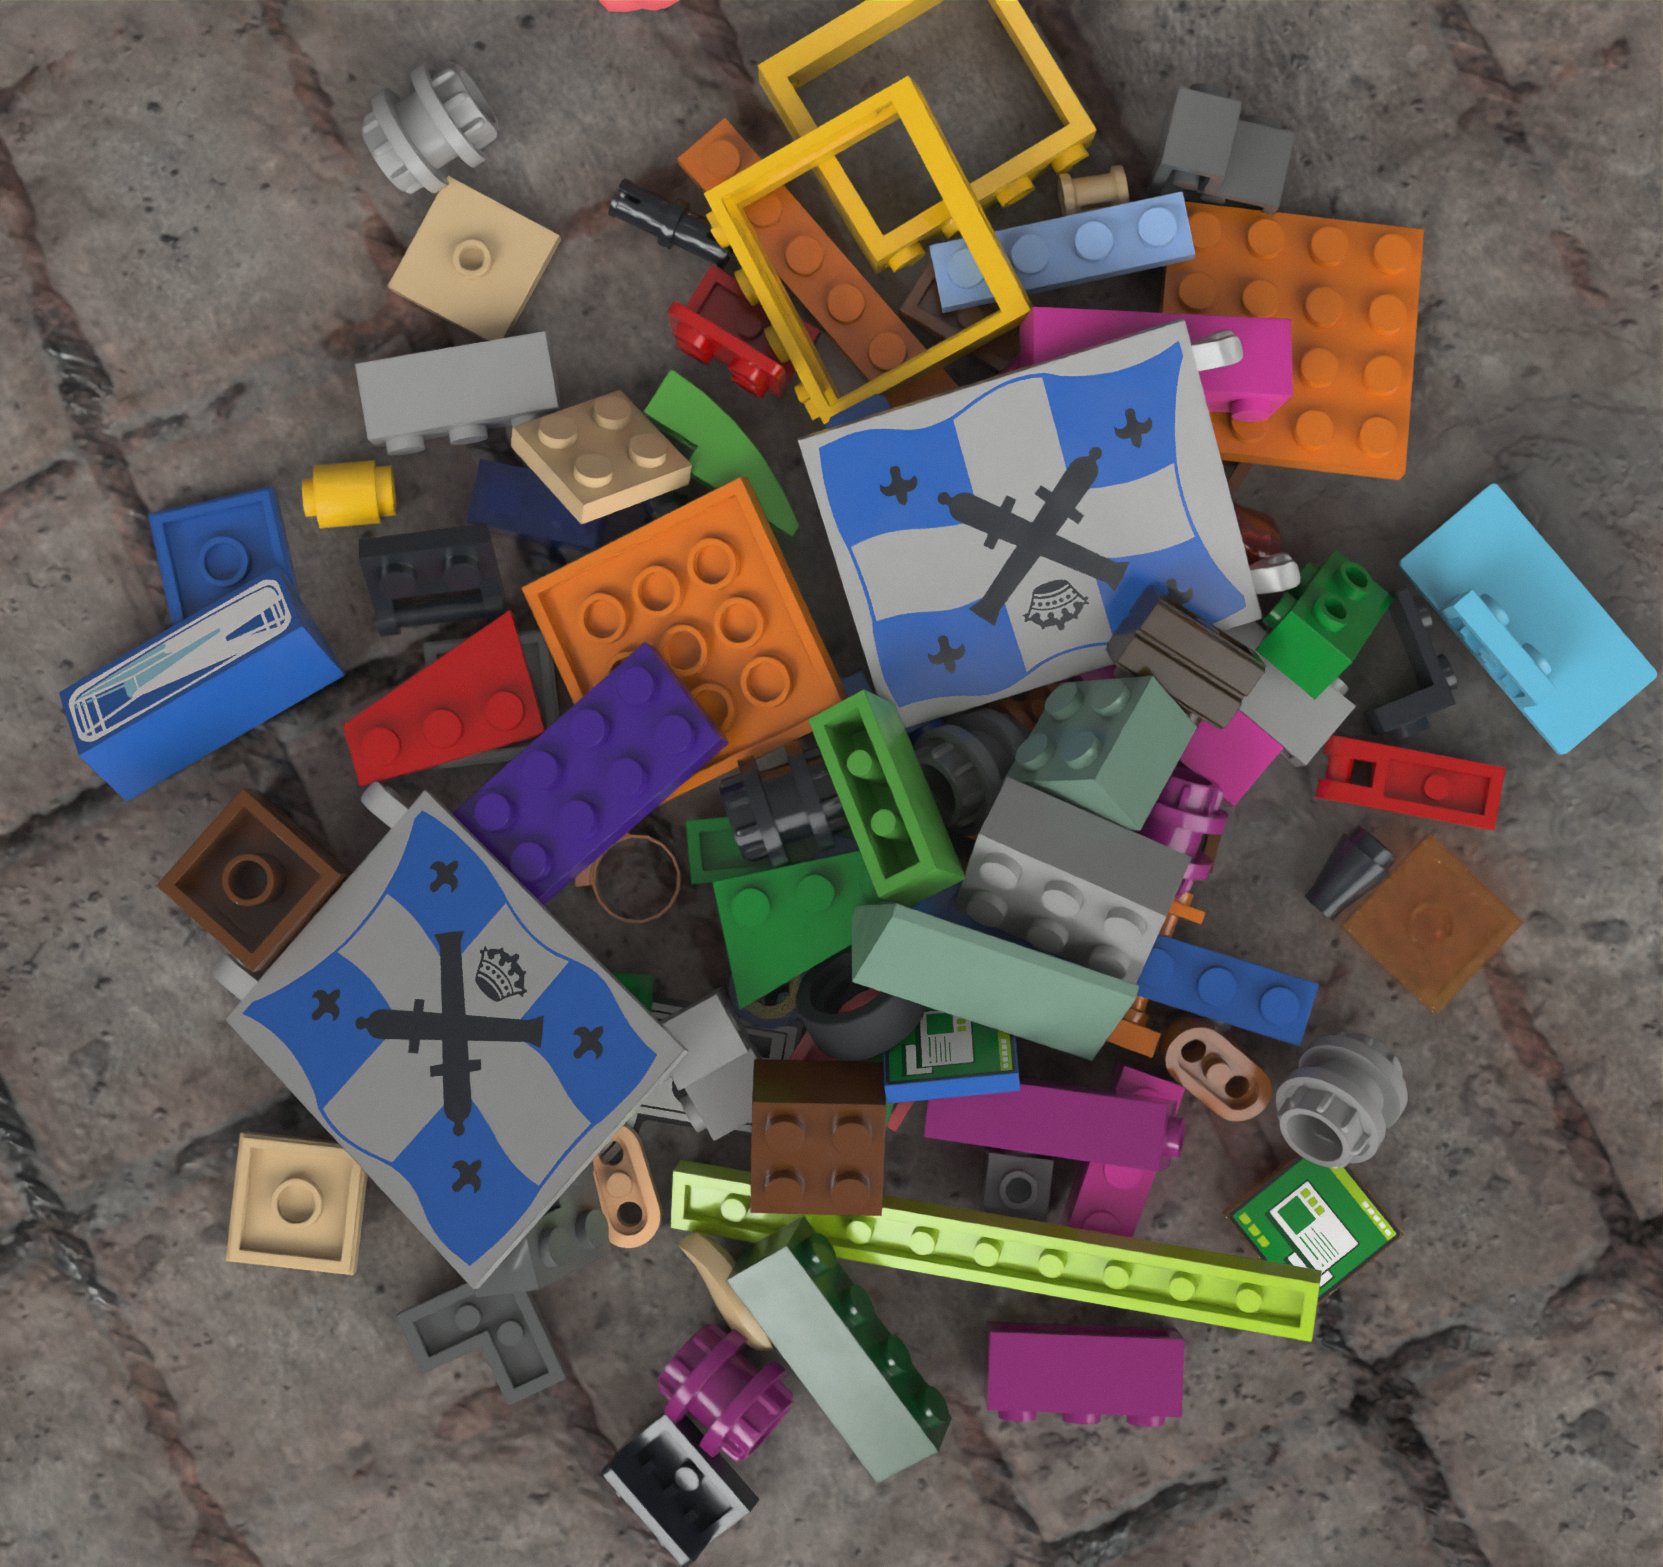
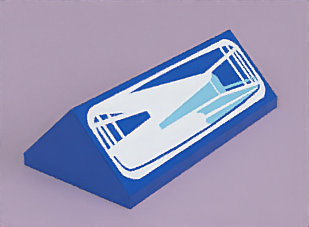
M279 564L59 692L79 757L124 800L128 801L346 675V672Z

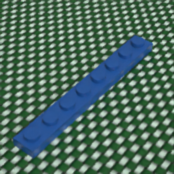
M834 834L836 847L823 852L818 847L814 860L857 851L859 847L856 840ZM962 881L919 902L918 906L913 908L928 915L1079 965L1057 954L1042 952L1031 943L996 927L981 925L969 915L953 909ZM1158 934L1136 985H1139L1137 996L1298 1046L1301 1045L1319 984L1161 934Z

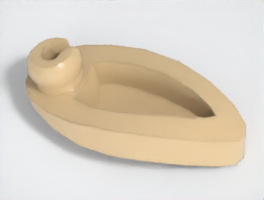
M695 1231L678 1242L676 1245L695 1264L717 1309L731 1331L735 1329L747 1338L746 1344L754 1350L774 1352L772 1341L726 1281L736 1264L729 1252L717 1241L700 1231Z

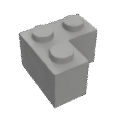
M720 987L660 1020L689 1050L662 1082L672 1078L678 1090L685 1088L688 1095L680 1098L685 1114L697 1133L707 1128L714 1141L752 1120L754 1059H762L723 987Z

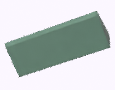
M899 904L855 906L852 915V982L1091 1061L1131 1007L1139 990V985Z

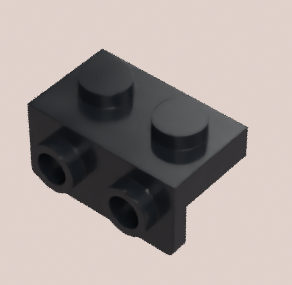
M663 1411L623 1443L603 1467L602 1474L612 1485L616 1495L627 1503L653 1532L658 1543L670 1552L682 1567H688L697 1560L708 1543L749 1514L759 1501V1498L720 1453L711 1457L699 1446L704 1435L687 1415L675 1424Z

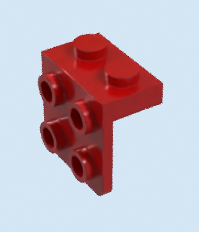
M714 265L710 266L686 306L673 301L666 312L672 328V335L678 339L676 347L706 366L709 365L713 358L719 361L733 373L730 377L733 383L759 399H763L767 391L781 399L797 374L792 362L788 360L782 363L771 348L764 329L772 324L761 303L752 306L743 294L737 280ZM802 320L815 345L820 337V330Z

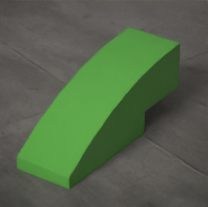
M671 369L644 410L645 416L654 426L694 450L693 455L689 459V462L692 464L690 478L711 492L739 477H748L771 529L794 544L800 534L799 523L784 490L762 454L737 423L709 396Z

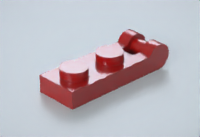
M1331 735L1325 742L1323 754L1329 756L1325 779H1318L1315 798L1483 830H1495L1506 767ZM1354 760L1372 763L1368 787L1350 784Z

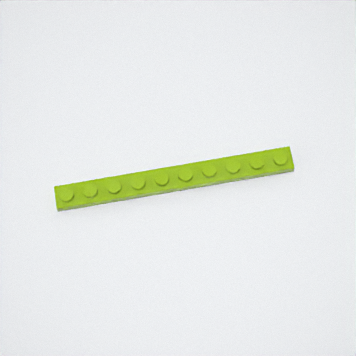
M680 1160L673 1170L671 1228L691 1232L700 1231L708 1235L756 1243L804 1216L816 1233L824 1235L829 1240L837 1258L1312 1342L1322 1270L883 1195L882 1216L750 1213V1171Z

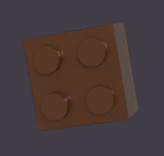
M242 788L156 886L252 972L269 969L352 872L261 791Z
M754 1059L750 1213L882 1216L886 1126L884 1062Z

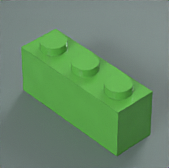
M862 690L809 718V724L878 897L911 907L966 879L896 705L867 690Z

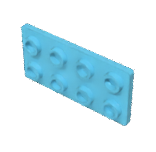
M1493 483L1484 488L1398 562V568L1559 755L1567 754L1657 677L1655 668L1497 484Z

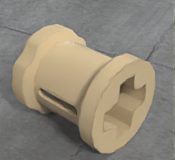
M1122 165L1112 166L1110 172L1106 174L1071 178L1068 173L1058 174L1057 189L1061 217L1129 203L1127 180Z

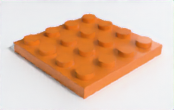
M1185 202L1195 257L1194 260L1163 267L1159 313L1291 319L1293 396L1274 414H1271L1270 418L1261 421H1237L1232 418V412L1209 411L1221 460L1400 480L1406 473L1424 229L1279 212L1270 215L1262 213V210Z
M739 477L522 587V591L574 705L646 642L658 650L729 742L725 748L659 805L738 769L737 760L751 755L757 760L784 747L786 743L812 734L813 731L808 719L848 698L748 477Z

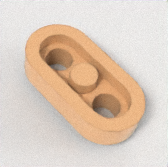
M625 1123L611 1139L621 1145L623 1149L622 1160L614 1164L608 1163L603 1160L599 1152L593 1159V1176L601 1209L608 1222L609 1242L622 1248H635L647 1243L655 1235L662 1220V1205L641 1138L630 1125ZM625 1202L638 1204L642 1210V1219L635 1224L624 1222L619 1214L620 1205Z

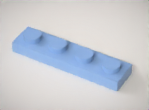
M1182 191L995 231L1027 295L1194 260L1195 249ZM963 238L929 246L942 313L996 302Z

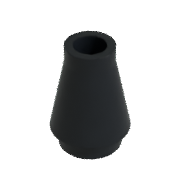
M1358 825L1349 836L1343 832L1314 885L1304 896L1320 912L1334 921L1343 910L1390 877L1392 874L1388 869L1398 858L1366 829Z

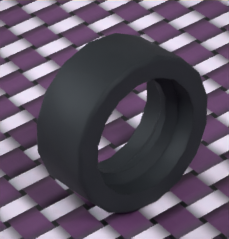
M852 944L812 967L802 979L795 998L798 1015L816 1046L829 1058L843 1061L869 1059L892 1049L911 1034L923 1018L926 1008L924 1005L881 992L866 1005L850 1012L838 1013L842 1006L854 996L871 989L852 982Z

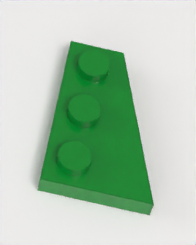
M860 850L713 881L739 1009L744 1008L852 944V915L855 906L898 904L878 897ZM918 903L908 908L913 909L918 906Z

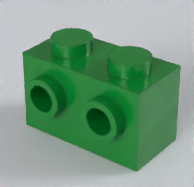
M1336 549L1319 567H1316L1310 561L1303 565L1299 570L1300 583L1294 588L1284 590L1286 592L1262 619V622L1270 629L1255 649L1314 700L1353 662L1394 599L1393 596L1372 580L1369 573L1362 566L1349 561Z

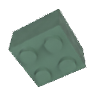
M1154 676L1060 683L1047 698L1045 710L1030 736L1018 748L1015 756L1016 760L1002 784L1009 777L1128 830H1141L1197 726Z

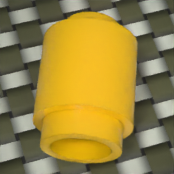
M375 460L313 465V478L302 479L305 516H317L320 529L381 524L382 517L397 516L392 465L377 466Z

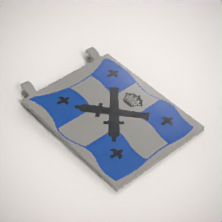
M1183 318L797 438L805 467L808 471L809 480L813 487L814 496L818 503L819 512L823 519L824 528L828 535L829 544L832 548L833 557L837 564L838 573L842 580L843 589L847 596L848 605L852 612L853 621L856 625L857 634L861 641L862 650L866 657L867 666L871 673L877 696L896 705L905 728L1113 665L1114 663L1106 651L1107 643L1122 621L1127 619L1129 611L1144 589L1149 585L1223 631L1263 618L1257 594L1284 591L1294 588L1300 583L1301 577L1298 565L1288 553L1273 554L1250 566L1248 564L1198 372L1240 362L1243 358V349L1240 339L1231 330L1216 331L1190 342L1186 322Z
M375 781L363 793L361 802L391 828L389 832L262 977L258 971L252 972L238 958L234 959L232 955L226 953L213 965L211 974L220 984L241 1000L225 1018L229 1025L472 1289H478L684 1058L689 1050L431 792L424 790L410 806L396 789L388 786L384 787L381 783Z

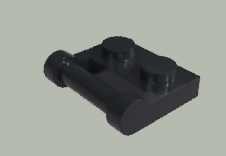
M488 523L359 539V560L375 609L377 627L381 637L400 635L401 628L486 617L487 623H491L507 612L505 591ZM476 588L481 589L480 593L402 603L397 602V599Z

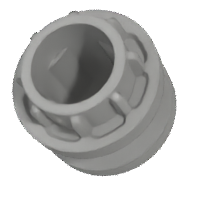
M425 61L411 70L410 75L415 91L403 99L389 88H384L371 97L373 111L365 116L364 123L361 126L363 139L384 174L403 192L413 194L425 187L431 193H437L449 185L446 179L449 174L445 165L459 156L466 164L475 168L489 158L486 145L496 139L497 130L500 129L493 109L476 82L460 64L452 61L446 62L437 69Z
M1338 1032L1336 1035H1326L1315 1039L1301 1056L1298 1069H1295L1286 1077L1276 1093L1277 1118L1280 1121L1281 1133L1286 1142L1306 1160L1324 1167L1344 1168L1348 1163H1361L1370 1159L1382 1144L1386 1135V1129L1396 1123L1407 1106L1408 1093L1406 1082L1402 1078L1403 1072L1398 1058L1385 1044L1363 1033Z

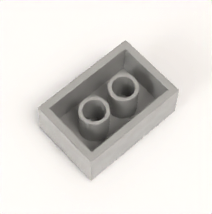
M1007 777L978 834L965 872L966 879L962 881L953 909L969 915L981 925L996 927L1023 939L1042 952L1057 954L1088 969L1136 984L1192 857Z

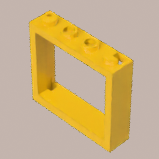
M865 0L757 65L759 83L794 141L818 128L796 93V89L944 0ZM988 0L1064 127L970 183L983 210L998 201L1002 208L1010 207L1019 202L1035 189L1032 181L1054 169L1057 176L1072 170L1074 164L1089 156L1086 148L1091 146L1097 131L1018 0ZM835 156L812 168V171L876 275L891 267L894 273L906 265L911 267L926 255L923 247L945 234L948 241L962 236L944 200L883 236Z
M909 75L703 193L712 209L711 212L706 214L713 228L710 231L723 249L731 245L742 267L735 271L734 274L743 294L752 306L761 303L772 324L764 329L771 348L782 363L788 360L792 362L801 380V383L794 386L800 403H804L812 420L820 417L824 425L830 421V417L875 394L885 395L887 399L1023 323L1034 307L920 87ZM901 118L1000 310L841 397L743 208Z

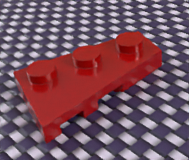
M511 610L343 724L360 787L370 786L375 781L379 783L536 738L546 730L514 614Z

